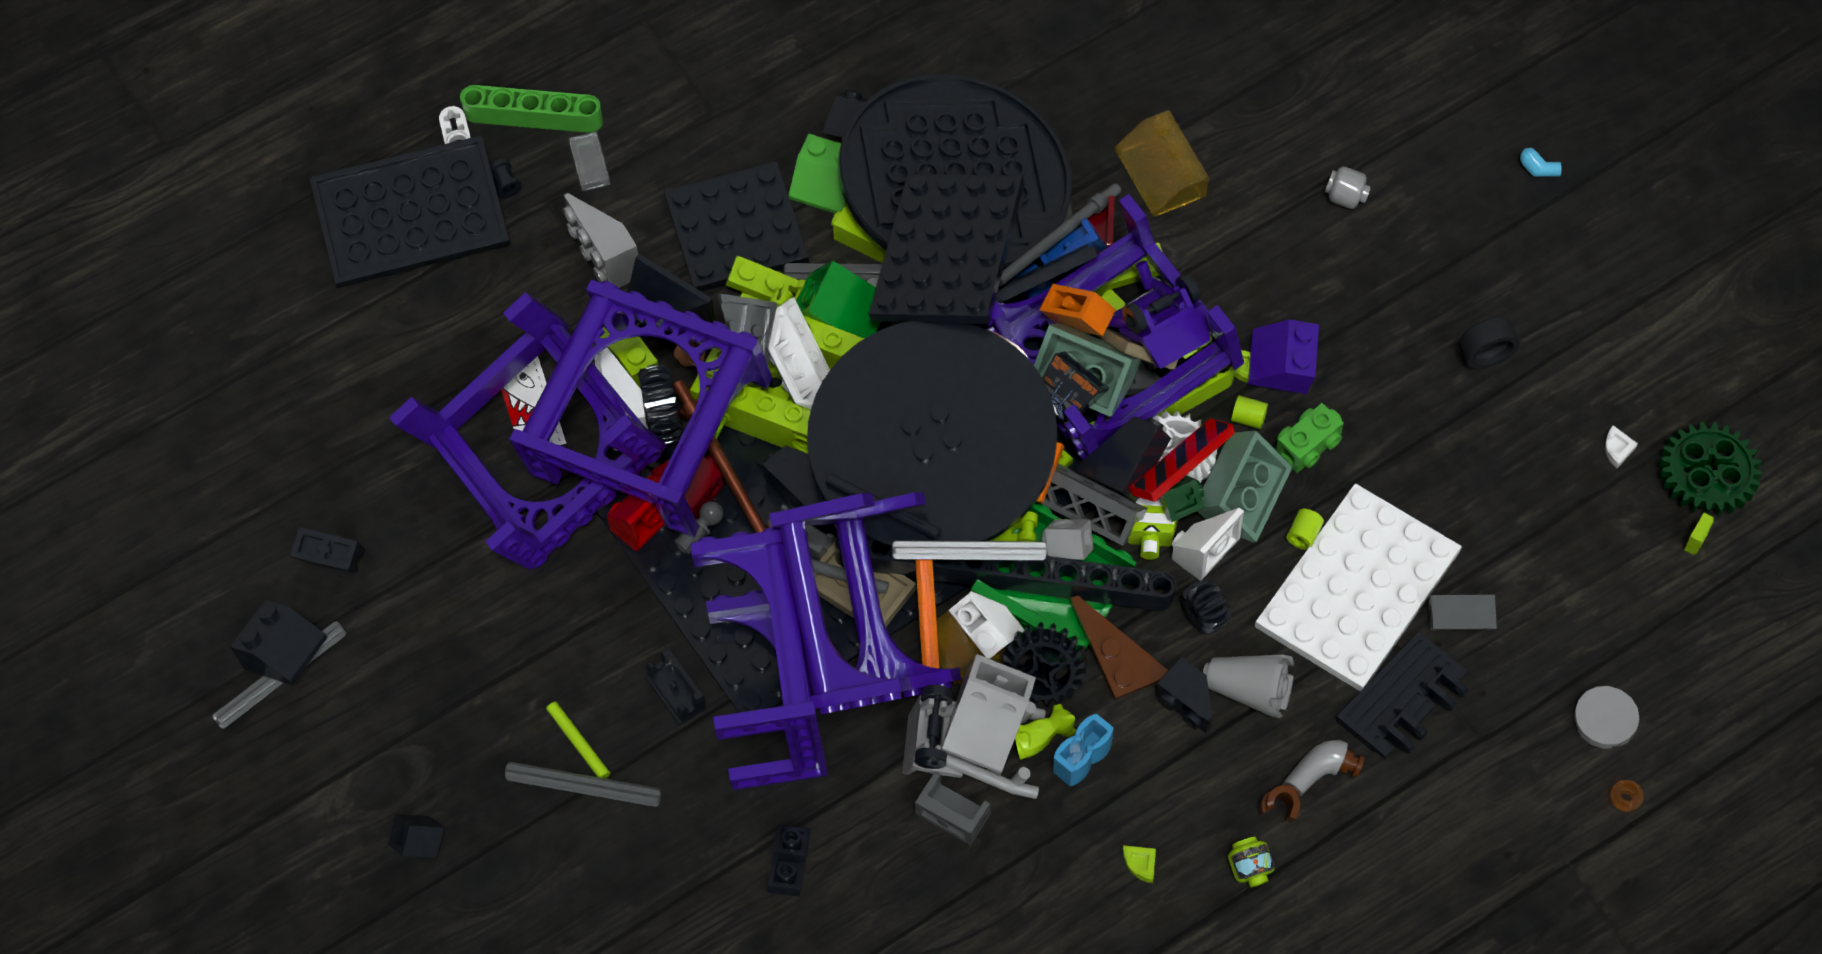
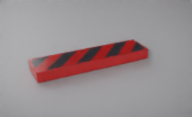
M1211 418L1129 486L1132 496L1152 502L1157 501L1235 434L1233 424Z

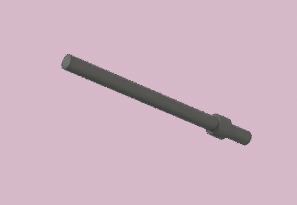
M1114 183L1102 193H1096L1088 199L1087 205L1002 271L999 286L1002 287L1081 225V220L1084 218L1088 219L1093 214H1099L1108 207V196H1114L1115 198L1121 193L1120 186Z

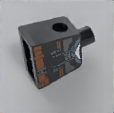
M1066 351L1055 353L1042 378L1052 398L1056 422L1058 419L1064 423L1068 422L1064 411L1073 404L1083 415L1109 390L1106 384Z

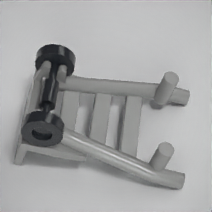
M928 685L922 688L921 695L908 715L902 774L909 775L916 770L961 778L965 774L1008 793L1033 799L1037 798L1039 787L1024 783L1031 775L1030 770L1026 767L1020 768L1011 779H1008L997 772L977 766V764L942 751L941 747L956 704L953 701V691L941 685ZM1028 702L1021 724L1025 723L1028 719L1045 718V709L1036 708L1033 702ZM941 717H943L940 745L935 746L936 740L940 736Z

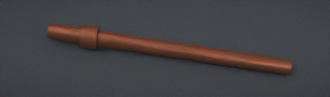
M679 380L672 386L683 404L681 408L687 419H690L698 399H694L685 382ZM714 436L708 447L710 454L754 532H763L766 529L764 522Z

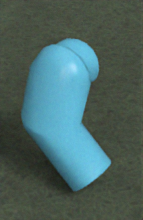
M1525 148L1521 152L1520 161L1532 176H1561V162H1545L1533 148Z

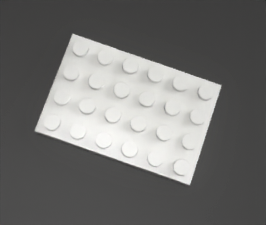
M1355 483L1318 534L1312 548H1308L1259 616L1255 627L1361 692L1371 681L1460 553L1462 546Z

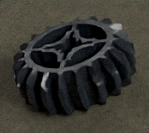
M654 364L640 369L638 377L649 429L659 436L667 446L673 445V443L679 442L682 436V429L668 367L665 364Z
M1040 622L1037 630H1034L1028 624L1025 627V634L1017 630L1014 635L1015 640L1007 644L1006 648L1008 650H1004L1002 653L1003 665L1036 677L1030 696L1035 705L1039 700H1044L1045 705L1048 707L1051 699H1055L1057 703L1061 704L1063 702V695L1071 699L1074 695V689L1079 690L1082 686L1081 679L1086 677L1087 670L1085 666H1087V658L1082 656L1085 650L1083 645H1077L1078 638L1076 635L1067 638L1068 630L1066 627L1057 632L1055 623L1051 624L1050 629H1044L1043 623ZM1031 649L1032 657L1027 659L1025 664L1019 665L1020 657ZM1043 663L1049 664V669L1047 666H1043ZM1069 664L1068 672L1057 680V671L1061 670L1063 665Z

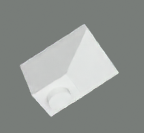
M1237 508L1193 524L1187 532L1181 531L1172 542V560L1201 581L1240 539L1244 511L1241 508Z

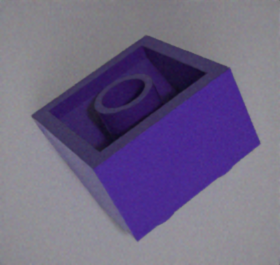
M1289 319L1254 328L1251 333L1247 384L1307 394L1316 375L1319 324Z

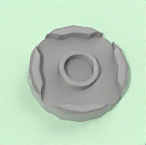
M1600 686L1586 691L1578 700L1573 715L1574 723L1576 722L1577 731L1580 736L1591 745L1603 749L1622 746L1628 743L1635 735L1640 720L1638 707L1633 699L1622 690L1611 686Z

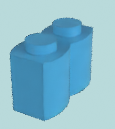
M1098 714L1087 717L1079 725L1076 735L1066 739L1057 748L1054 755L1053 773L1069 786H1074L1081 782L1087 776L1091 764L1102 760L1110 751L1114 727Z

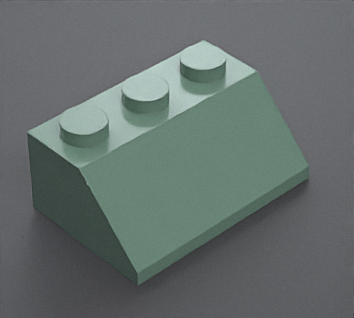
M1062 323L1049 325L1034 367L1043 378L1055 353L1066 351L1109 387V390L1090 408L1112 417L1132 386L1141 359L1125 354L1098 338Z
M1257 431L1236 432L1225 442L1203 487L1204 497H1202L1205 508L1197 512L1205 519H1209L1241 508L1244 511L1240 537L1251 542H1257L1293 467Z

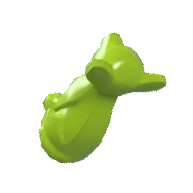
M1057 704L1053 706L1052 714L1049 718H1037L1028 724H1020L1015 737L1020 760L1041 752L1048 746L1056 734L1069 738L1075 736L1077 731L1074 729L1075 716L1070 711L1064 710L1062 704Z

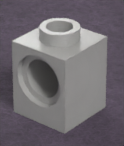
M1055 519L1044 530L1042 542L1046 543L1048 556L1066 559H1085L1094 549L1090 519Z

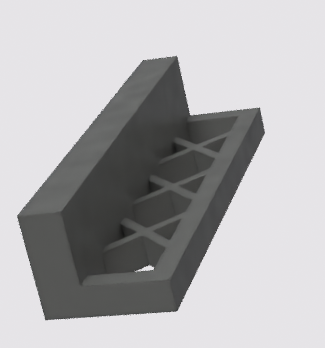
M1059 463L1051 481L1057 486L1052 487L1050 483L1047 491L1049 498L1045 497L1043 505L1070 519H1088L1084 516L1080 504L1087 501L1095 504L1099 517L1090 520L1091 530L1122 546L1126 545L1135 522L1143 520L1148 509ZM1059 488L1068 490L1072 504L1067 506L1059 504L1053 490ZM1104 509L1111 513L1106 515ZM1117 515L1127 521L1121 535L1111 530L1108 517ZM1101 520L1102 525H1100V524H1098V523H1096V522Z

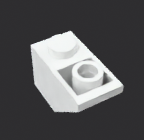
M972 591L949 609V612L988 659L1013 641L1017 630L1022 633L1025 631L1005 605Z

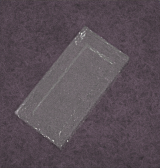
M597 132L568 138L582 191L610 185Z

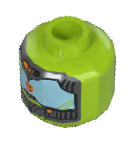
M1255 836L1232 844L1233 850L1228 853V860L1236 881L1239 883L1248 882L1250 888L1268 882L1267 875L1275 870V864L1267 843L1261 840L1257 841Z

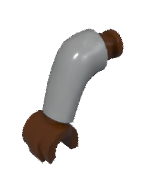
M1341 740L1324 741L1316 745L1293 769L1283 782V785L1275 787L1262 796L1259 802L1260 815L1272 810L1275 806V798L1287 804L1288 811L1285 821L1292 823L1297 819L1300 811L1299 796H1302L1316 781L1327 774L1336 775L1338 771L1343 773L1350 771L1351 776L1356 778L1362 769L1365 756L1361 754L1357 757L1354 756V751L1347 749L1348 743Z

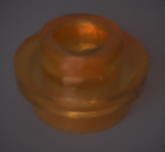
M1622 780L1613 786L1610 798L1617 809L1624 812H1632L1641 806L1644 795L1641 787L1636 782ZM1621 794H1629L1632 800L1626 801L1622 799Z

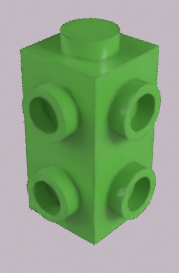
M1321 403L1314 410L1312 408L1306 410L1301 415L1299 422L1292 428L1288 426L1280 432L1277 437L1276 451L1298 473L1305 466L1307 468L1312 467L1320 458V454L1327 448L1332 450L1339 444L1342 439L1341 433L1344 423L1335 410H1329Z

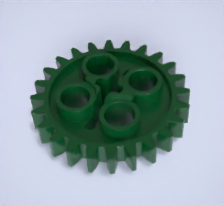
M1702 421L1698 430L1692 424H1689L1686 433L1679 429L1675 438L1670 437L1667 446H1664L1661 454L1663 457H1661L1659 466L1663 469L1659 476L1660 478L1667 479L1663 486L1664 489H1674L1670 498L1674 499L1680 496L1682 498L1681 507L1688 503L1692 504V513H1695L1700 507L1703 508V513L1709 514L1710 509H1714L1718 517L1721 516L1723 508L1729 514H1733L1736 506L1743 509L1746 500H1752L1760 485L1759 480L1763 472L1758 469L1762 461L1754 459L1758 450L1747 449L1751 440L1740 441V431L1735 432L1733 435L1729 434V425H1726L1721 431L1718 430L1717 422H1713L1711 429H1707ZM1718 451L1724 452L1728 456H1722L1718 453ZM1687 454H1692L1698 459H1692ZM1723 479H1730L1735 484H1729L1725 482ZM1693 481H1698L1702 483L1704 486H1697L1693 483Z

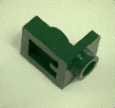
M1187 475L1160 497L1167 520L1171 522L1205 508L1202 500L1204 490L1200 482Z

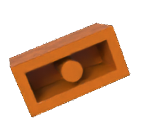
M1052 284L1040 311L1055 323H1062L1081 332L1103 336L1116 309L1093 291Z

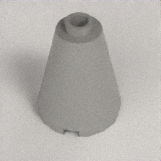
M1285 654L1214 657L1210 663L1205 664L1203 673L1207 675L1208 689L1271 717L1281 718L1283 715L1279 710H1286L1293 685L1294 675L1288 674V666H1294L1292 656Z

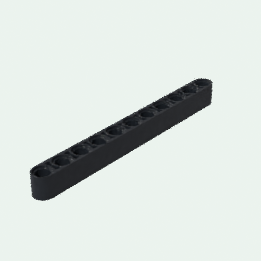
M837 535L835 539V560L840 566L844 567ZM867 539L873 572L901 574L916 578L915 560L894 559L891 548ZM882 550L885 551L887 554L883 556L875 555L874 552ZM1046 556L1044 560H947L949 562L947 564H939L936 560H933V575L936 581L973 586L978 579L994 589L1068 599L1078 595L1084 601L1155 611L1168 609L1173 603L1176 591L1174 577L1166 572ZM975 563L978 564L980 567L972 569L969 568L967 564ZM1001 567L1009 568L1011 572L1003 573L1000 572L998 569ZM1039 572L1043 576L1033 577L1029 573ZM1070 576L1074 580L1064 581L1060 577ZM1100 580L1105 584L1098 586L1093 584L1092 581ZM1130 584L1136 587V589L1128 590L1123 585ZM1161 588L1164 589L1167 593L1159 594L1154 590Z

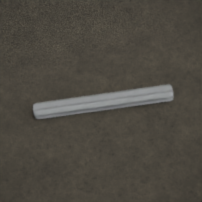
M896 540L893 542L891 549L892 557L902 560H1044L1047 554L1046 543L1034 541Z

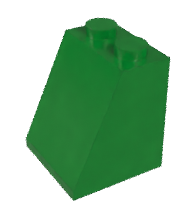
M831 261L810 272L796 299L804 316L864 339L876 333L879 325L884 323L871 321L869 316L876 287L835 261Z

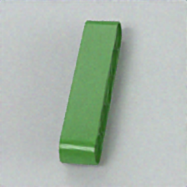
M481 85L465 87L460 94L465 117L473 123L586 133L599 130L603 124L600 102L592 95Z

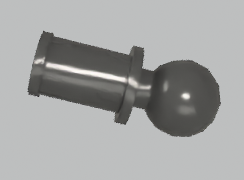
M709 501L701 506L699 511L700 518L696 519L699 529L695 538L682 533L674 540V544L684 553L689 555L691 553L690 543L698 542L705 535H709L711 532L707 527L709 525H716L722 520L723 509L719 503Z

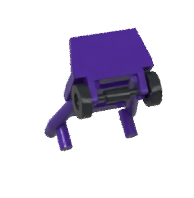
M1147 261L1138 262L1136 268L1140 276V284L1145 290L1153 289V291L1115 311L1108 327L1119 328L1120 334L1142 343L1157 368L1161 369L1211 341L1206 310L1202 303L1197 302L1201 298L1200 290L1190 275L1185 273L1175 279L1176 287L1171 289L1160 279L1152 276Z

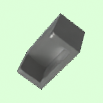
M934 773L915 802V814L971 845L991 815V803L984 801L981 806L942 785L941 775Z

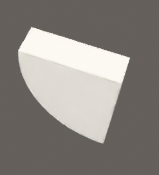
M1612 426L1605 442V451L1609 461L1618 468L1636 449L1638 443L1615 426Z

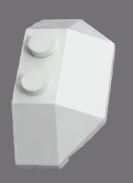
M793 297L777 307L766 348L770 354V361L776 366L782 378L784 389L790 394L795 404L811 410L815 395L830 368Z

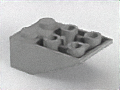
M569 193L565 194L566 207L563 208V212L569 222L566 224L567 229L573 240L578 238L582 244L579 247L585 260L593 262L595 266L593 271L597 280L600 283L603 281L611 282L618 288L630 283L638 250L623 223Z
M976 654L965 672L941 750L1001 774L1026 711L1036 677Z

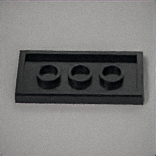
M1092 241L1008 281L1002 287L999 286L995 301L1002 303L1098 257L1100 250L1096 242Z

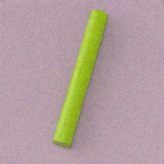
M553 702L548 705L546 710L596 776L608 778L610 775L609 770L559 704Z

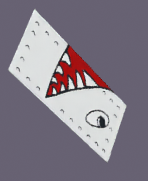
M538 356L501 389L513 428L523 431L547 384ZM560 422L549 442L559 446L566 444Z

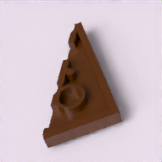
M1077 595L1070 598L1069 602L1114 701L1158 683L1169 671Z

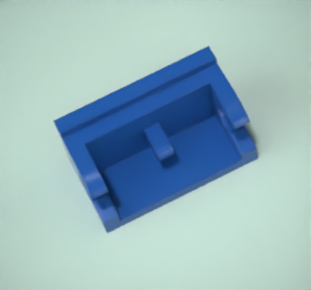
M1084 218L1081 220V227L1042 254L1040 259L1046 264L1092 241L1096 242L1100 251L1107 246L1091 222ZM1081 265L1069 271H1066L1054 278L1060 281Z

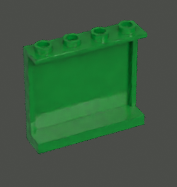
M1041 503L1034 504L1029 512H1034L1038 515V524L1034 528L1036 542H1042L1044 530L1055 519H1061L1052 514V511ZM1015 529L1014 534H1018L1021 529ZM1092 534L1094 549L1085 559H1073L1135 568L1137 563L1130 554L1120 549L1116 551L1106 545V542L1095 534ZM1001 567L998 569L1000 572L1003 573L1011 572V570L1006 567ZM1039 572L1029 573L1033 577L1043 576ZM1070 576L1060 577L1064 581L1074 580ZM978 579L971 588L972 592L1005 605L1024 630L1028 624L1034 630H1037L1040 622L1043 623L1044 629H1050L1051 624L1055 623L1057 632H1060L1065 627L1067 628V638L1076 635L1078 638L1077 645H1083L1085 650L1089 645L1068 598L994 589ZM1100 580L1092 581L1093 584L1098 586L1105 584ZM1085 601L1105 618L1114 606Z

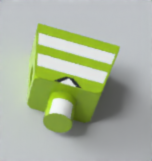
M1138 497L1136 503L1148 509L1143 520L1135 522L1128 543L1141 545L1140 556L1149 560L1157 559L1159 557V546H1172L1178 520L1173 522L1167 520L1160 498L1152 502Z

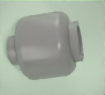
M1342 166L1337 171L1332 170L1325 193L1329 194L1330 202L1348 209H1354L1359 201L1362 203L1366 202L1371 186L1366 185L1367 177L1364 173Z

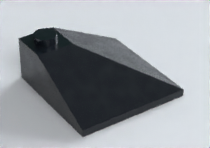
M637 255L627 293L636 291L645 296L649 301L655 303L663 301L679 312L685 313V311H690L700 316L704 321L710 323L715 321L711 297L643 255ZM636 319L637 327L642 328L646 326V322L643 324ZM667 330L665 331L666 335H670L672 333ZM644 336L649 340L670 342L658 337Z

